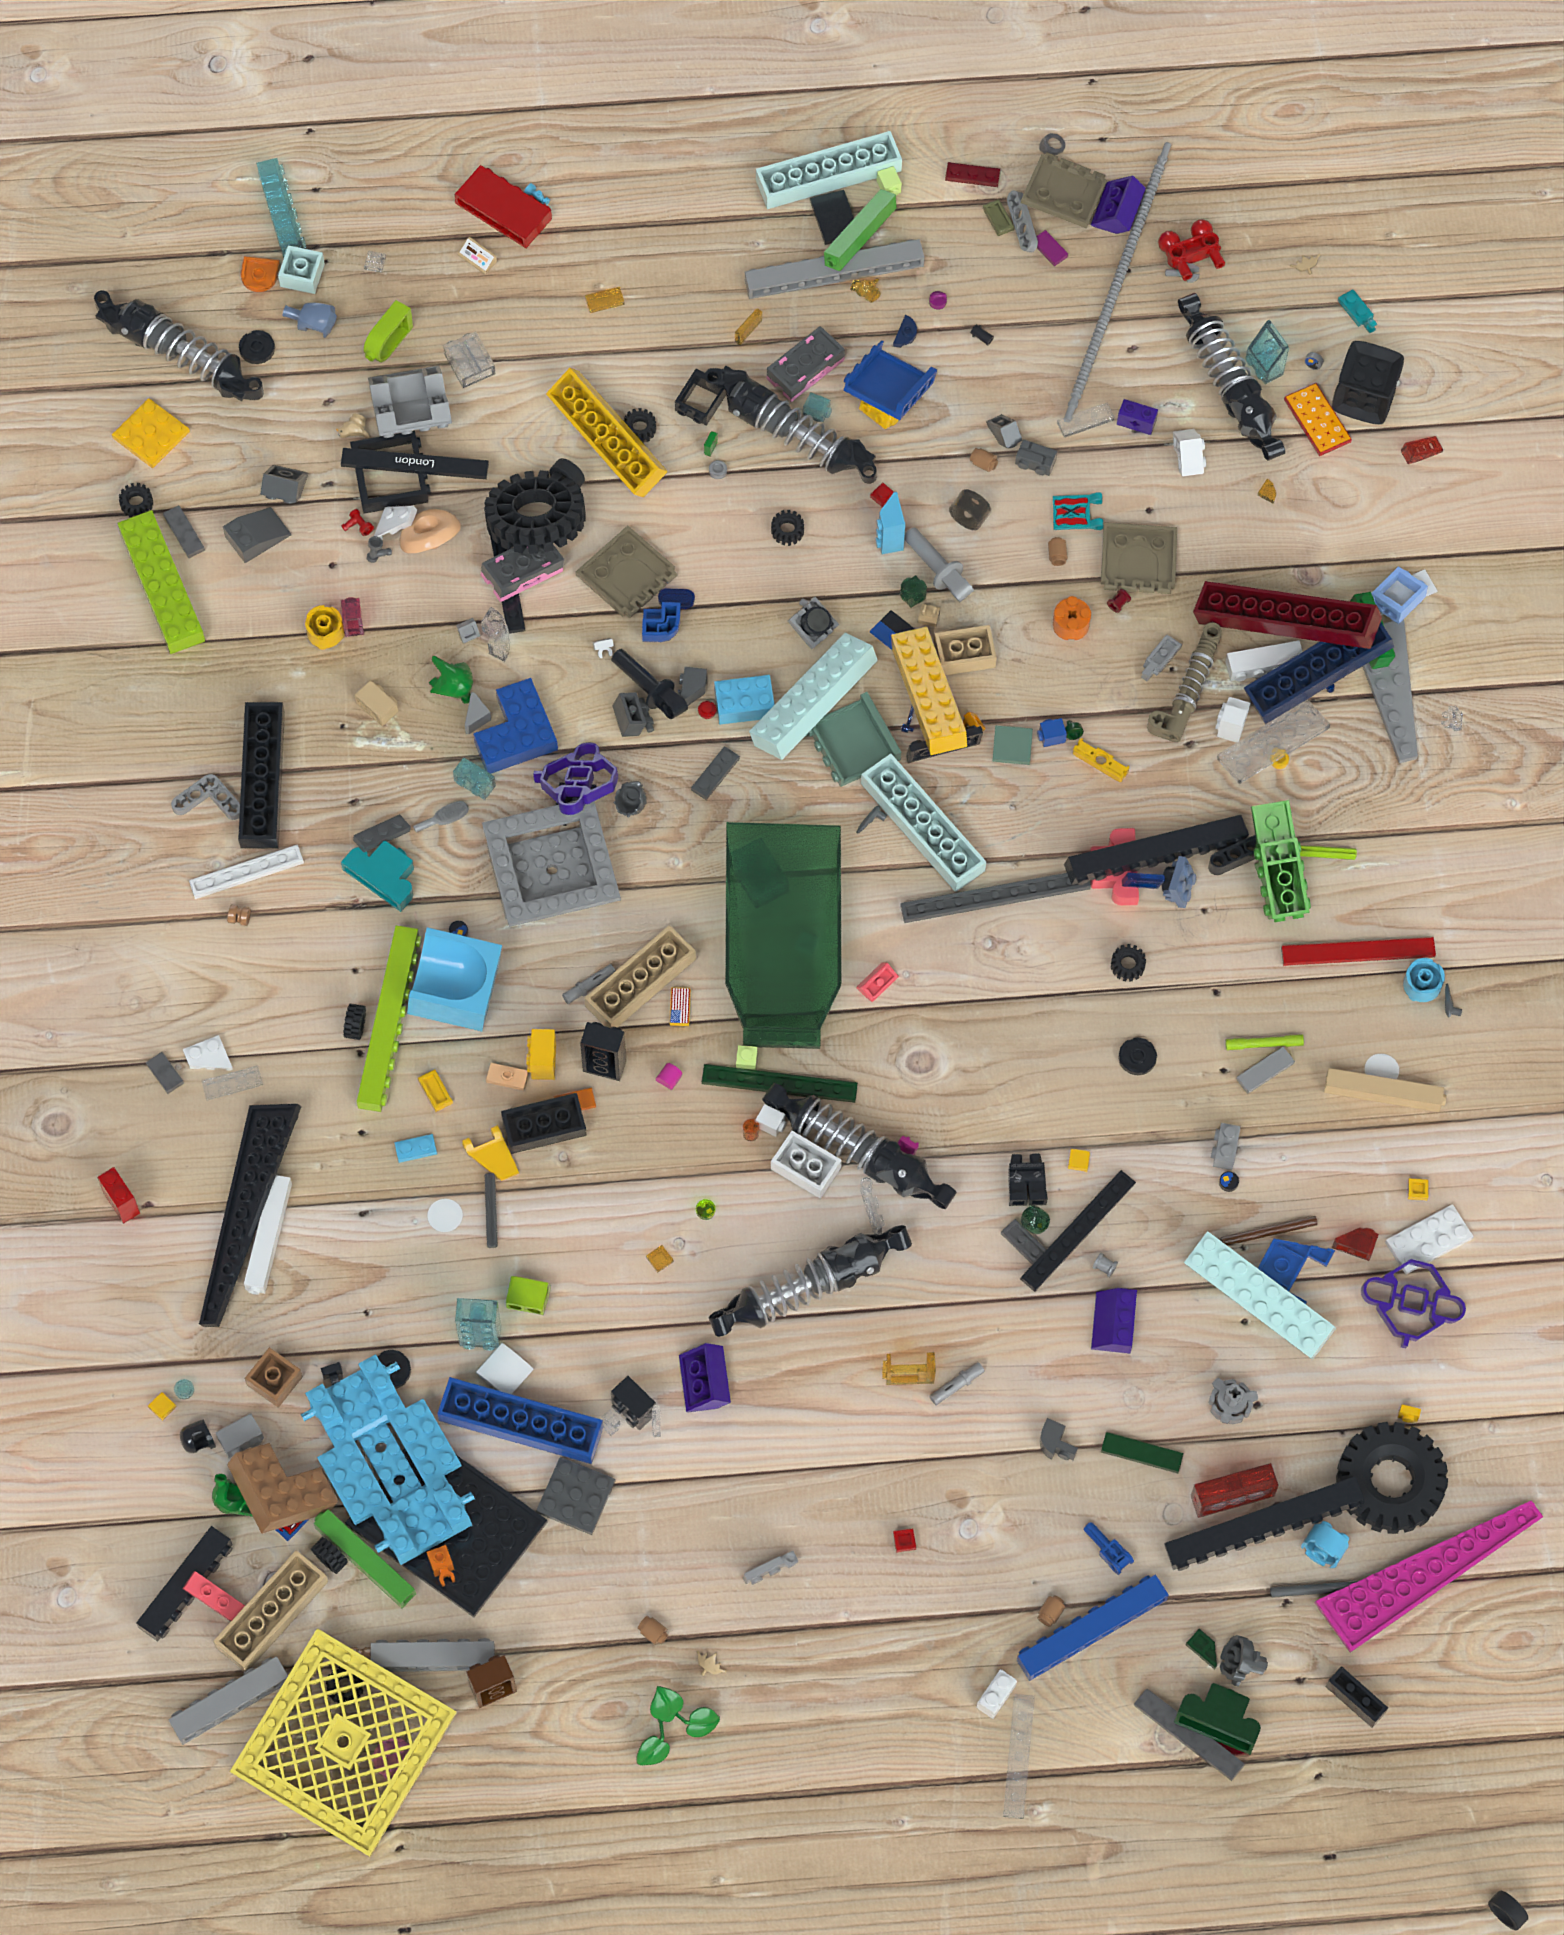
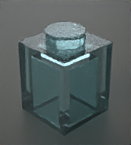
M810 392L803 406V416L812 415L813 420L824 422L825 418H829L832 412L830 407L831 400Z

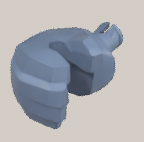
M305 303L301 310L286 305L282 315L283 317L297 320L298 330L307 331L308 328L322 332L324 338L330 334L337 318L335 307L322 303Z

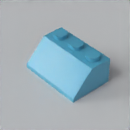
M894 492L879 512V519L876 520V546L881 549L882 554L904 550L905 521L898 493Z

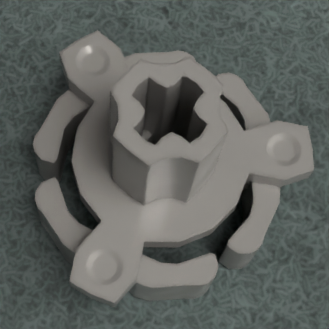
M1217 1378L1212 1382L1214 1389L1208 1402L1212 1405L1210 1411L1214 1417L1225 1424H1238L1243 1421L1244 1417H1249L1253 1402L1258 1400L1257 1391H1250L1242 1382L1239 1385L1236 1384L1234 1379L1223 1381ZM1216 1395H1218V1396H1217V1403H1218V1405H1219V1407H1220V1409H1221L1222 1412H1220V1411L1217 1409L1216 1405L1214 1404L1215 1396H1216ZM1247 1406V1410L1245 1411L1244 1415L1242 1414L1235 1417L1232 1416V1414L1241 1413L1243 1409Z

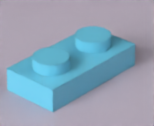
M433 1134L394 1142L399 1163L437 1155Z

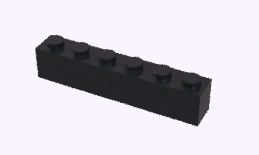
M211 1526L136 1622L138 1628L157 1642L160 1638L163 1639L168 1634L169 1627L173 1621L177 1622L181 1617L183 1608L186 1605L189 1606L195 1598L183 1589L192 1573L196 1571L206 1579L211 1573H215L220 1566L219 1562L221 1559L227 1557L232 1551L231 1546L233 1544L231 1539Z

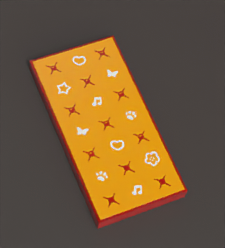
M1317 383L1284 397V401L1319 457L1351 443L1350 435Z

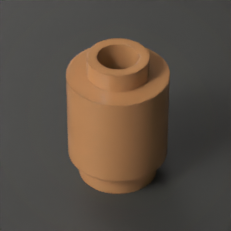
M975 448L970 456V461L973 462V465L987 472L997 467V456L982 448Z
M1061 537L1052 538L1048 542L1049 560L1054 566H1062L1068 558L1066 541Z
M1056 1595L1053 1597L1048 1596L1038 1612L1039 1616L1037 1619L1042 1624L1051 1627L1052 1624L1057 1622L1064 1611V1601Z
M646 1616L637 1628L640 1630V1634L654 1645L658 1643L663 1644L668 1637V1629L653 1617Z

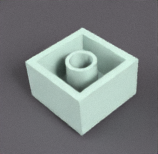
M288 245L278 275L280 287L315 294L325 265L323 253Z

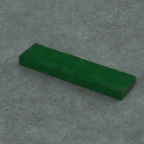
M1108 1432L1105 1434L1101 1453L1177 1474L1179 1473L1184 1454Z

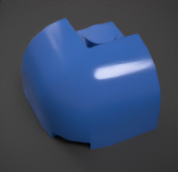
M662 602V609H643L642 642L661 643L670 641L676 636L680 626V603Z

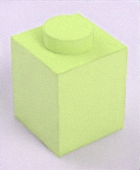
M894 166L877 171V183L880 189L896 195L901 193L902 183Z
M738 1045L736 1068L756 1070L757 1047Z

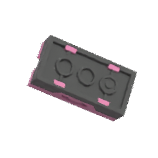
M819 326L767 367V380L774 387L779 386L783 389V395L792 402L842 363L845 358V349Z
M554 545V550L544 552L543 547L540 546L537 554H529L528 547L525 548L523 553L514 552L513 547L483 562L481 576L487 585L492 584L494 587L493 593L502 602L563 572L564 558Z

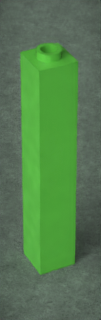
M882 189L877 192L824 251L825 266L838 271L844 268L896 209V194Z
M327 1509L316 1516L314 1520L315 1529L335 1545L348 1560L401 1609L416 1595L415 1589L330 1510Z

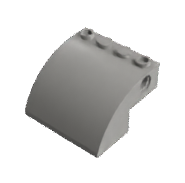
M439 365L368 378L380 436L389 438L393 437L395 433L401 432V434L406 435L412 433V430L428 431L430 427L445 428L448 427V424H452L449 403Z

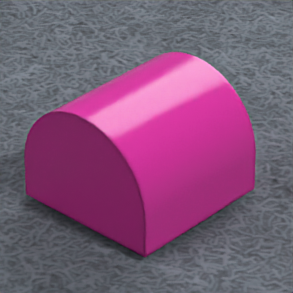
M666 1063L656 1077V1081L673 1090L682 1077V1072L675 1065Z

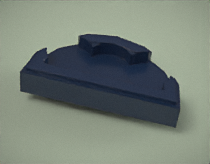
M906 314L893 342V347L901 348L904 345L911 344L916 338V323Z

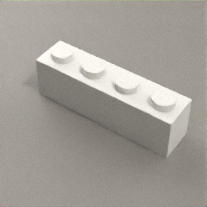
M1299 640L1227 653L1225 662L1230 681H1244L1252 677L1260 678L1303 651Z

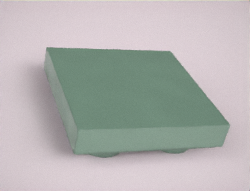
M995 725L992 762L1030 765L1033 729Z

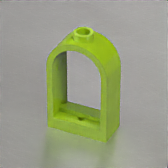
M395 300L373 327L364 344L365 357L369 361L377 360L381 363L386 361L412 330L411 308Z

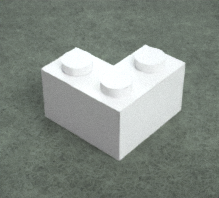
M1195 429L1174 431L1173 444L1174 450L1178 455L1179 473L1182 476L1203 474L1204 467H1206V459L1202 454V450H1205L1204 439H1201L1200 434Z
M1232 697L1228 698L1227 703L1223 702L1215 728L1218 730L1217 737L1239 743L1250 708L1249 702Z

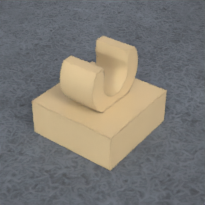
M922 604L918 623L936 627L940 607Z

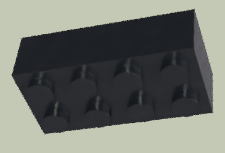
M587 1022L580 1042L583 1072L620 1081L626 1064L625 1032L617 1027L609 1028L598 1022Z
M577 1093L501 1111L511 1154L587 1136Z

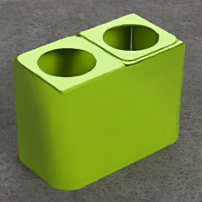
M511 1276L506 1307L508 1309L544 1315L551 1286L549 1284L548 1288L547 1282Z

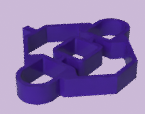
M591 742L578 745L574 753H569L545 765L543 771H534L533 773L535 783H541L542 790L558 803L560 812L566 815L577 814L583 810L585 804H590L614 792L619 778L617 768L600 754L598 745ZM585 754H594L593 760L579 759ZM568 767L564 778L565 785L553 788L547 783L550 775ZM605 769L612 775L610 781L592 790L590 789L594 780L593 772ZM573 777H587L586 780H572ZM566 797H579L574 803H564Z
M1413 1259L1405 1262L1382 1278L1372 1277L1368 1279L1361 1287V1296L1364 1301L1376 1306L1377 1312L1393 1336L1402 1338L1401 1348H1407L1409 1340L1416 1342L1444 1323L1452 1324L1458 1322L1466 1312L1463 1300L1457 1296L1450 1295L1451 1291L1434 1265ZM1407 1265L1425 1268L1430 1271L1440 1289L1433 1293L1432 1302L1428 1301L1429 1291L1427 1289L1413 1285H1405L1401 1288L1400 1294L1396 1293L1398 1281L1393 1274ZM1376 1282L1391 1286L1389 1303L1370 1298L1366 1291L1368 1283ZM1406 1290L1423 1294L1420 1310L1403 1306ZM1438 1298L1455 1302L1460 1308L1458 1318L1436 1315ZM1395 1299L1399 1300L1398 1310L1400 1312L1421 1316L1425 1313L1426 1307H1430L1429 1320L1433 1327L1419 1336L1398 1332L1386 1312L1393 1308Z

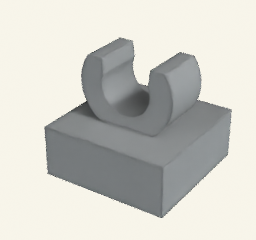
M473 618L456 625L463 643L480 636Z

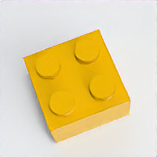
M531 1029V1036L527 1037V1073H531V1079L555 1080V1029Z

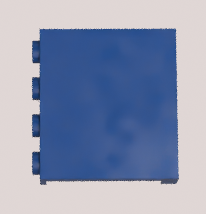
M881 340L877 346L874 345L868 355H864L861 363H857L853 371L846 375L843 391L901 420L932 386L937 369L930 367L924 373L883 351L884 341Z

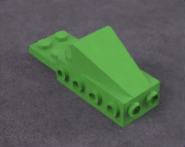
M1286 800L1251 806L1257 842L1255 844L1254 856L1259 862L1255 864L1258 878L1262 882L1260 892L1261 896L1265 897L1266 905H1263L1264 914L1268 916V919H1274V922L1286 921L1285 917L1292 916L1293 919L1304 918V914L1310 913L1311 903L1306 893L1308 886L1303 875L1304 863L1300 858L1301 845L1297 837H1295L1290 802Z

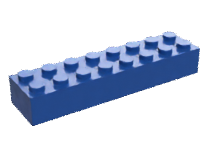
M449 1377L437 1413L440 1422L589 1464L593 1462L603 1430V1420L451 1377Z

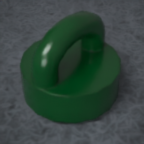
M1071 720L1067 721V726L1065 727L1066 738L1069 740L1079 739L1084 732L1082 725Z

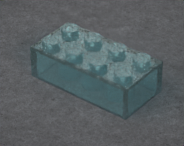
M457 1298L455 1323L459 1345L465 1349L481 1347L489 1351L497 1348L500 1345L501 1336L498 1301Z

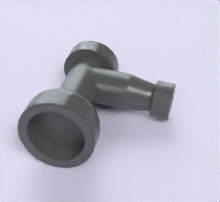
M373 536L369 538L368 546L370 552L367 554L369 562L375 563L378 557L392 555L391 548L381 549L383 540L380 537Z

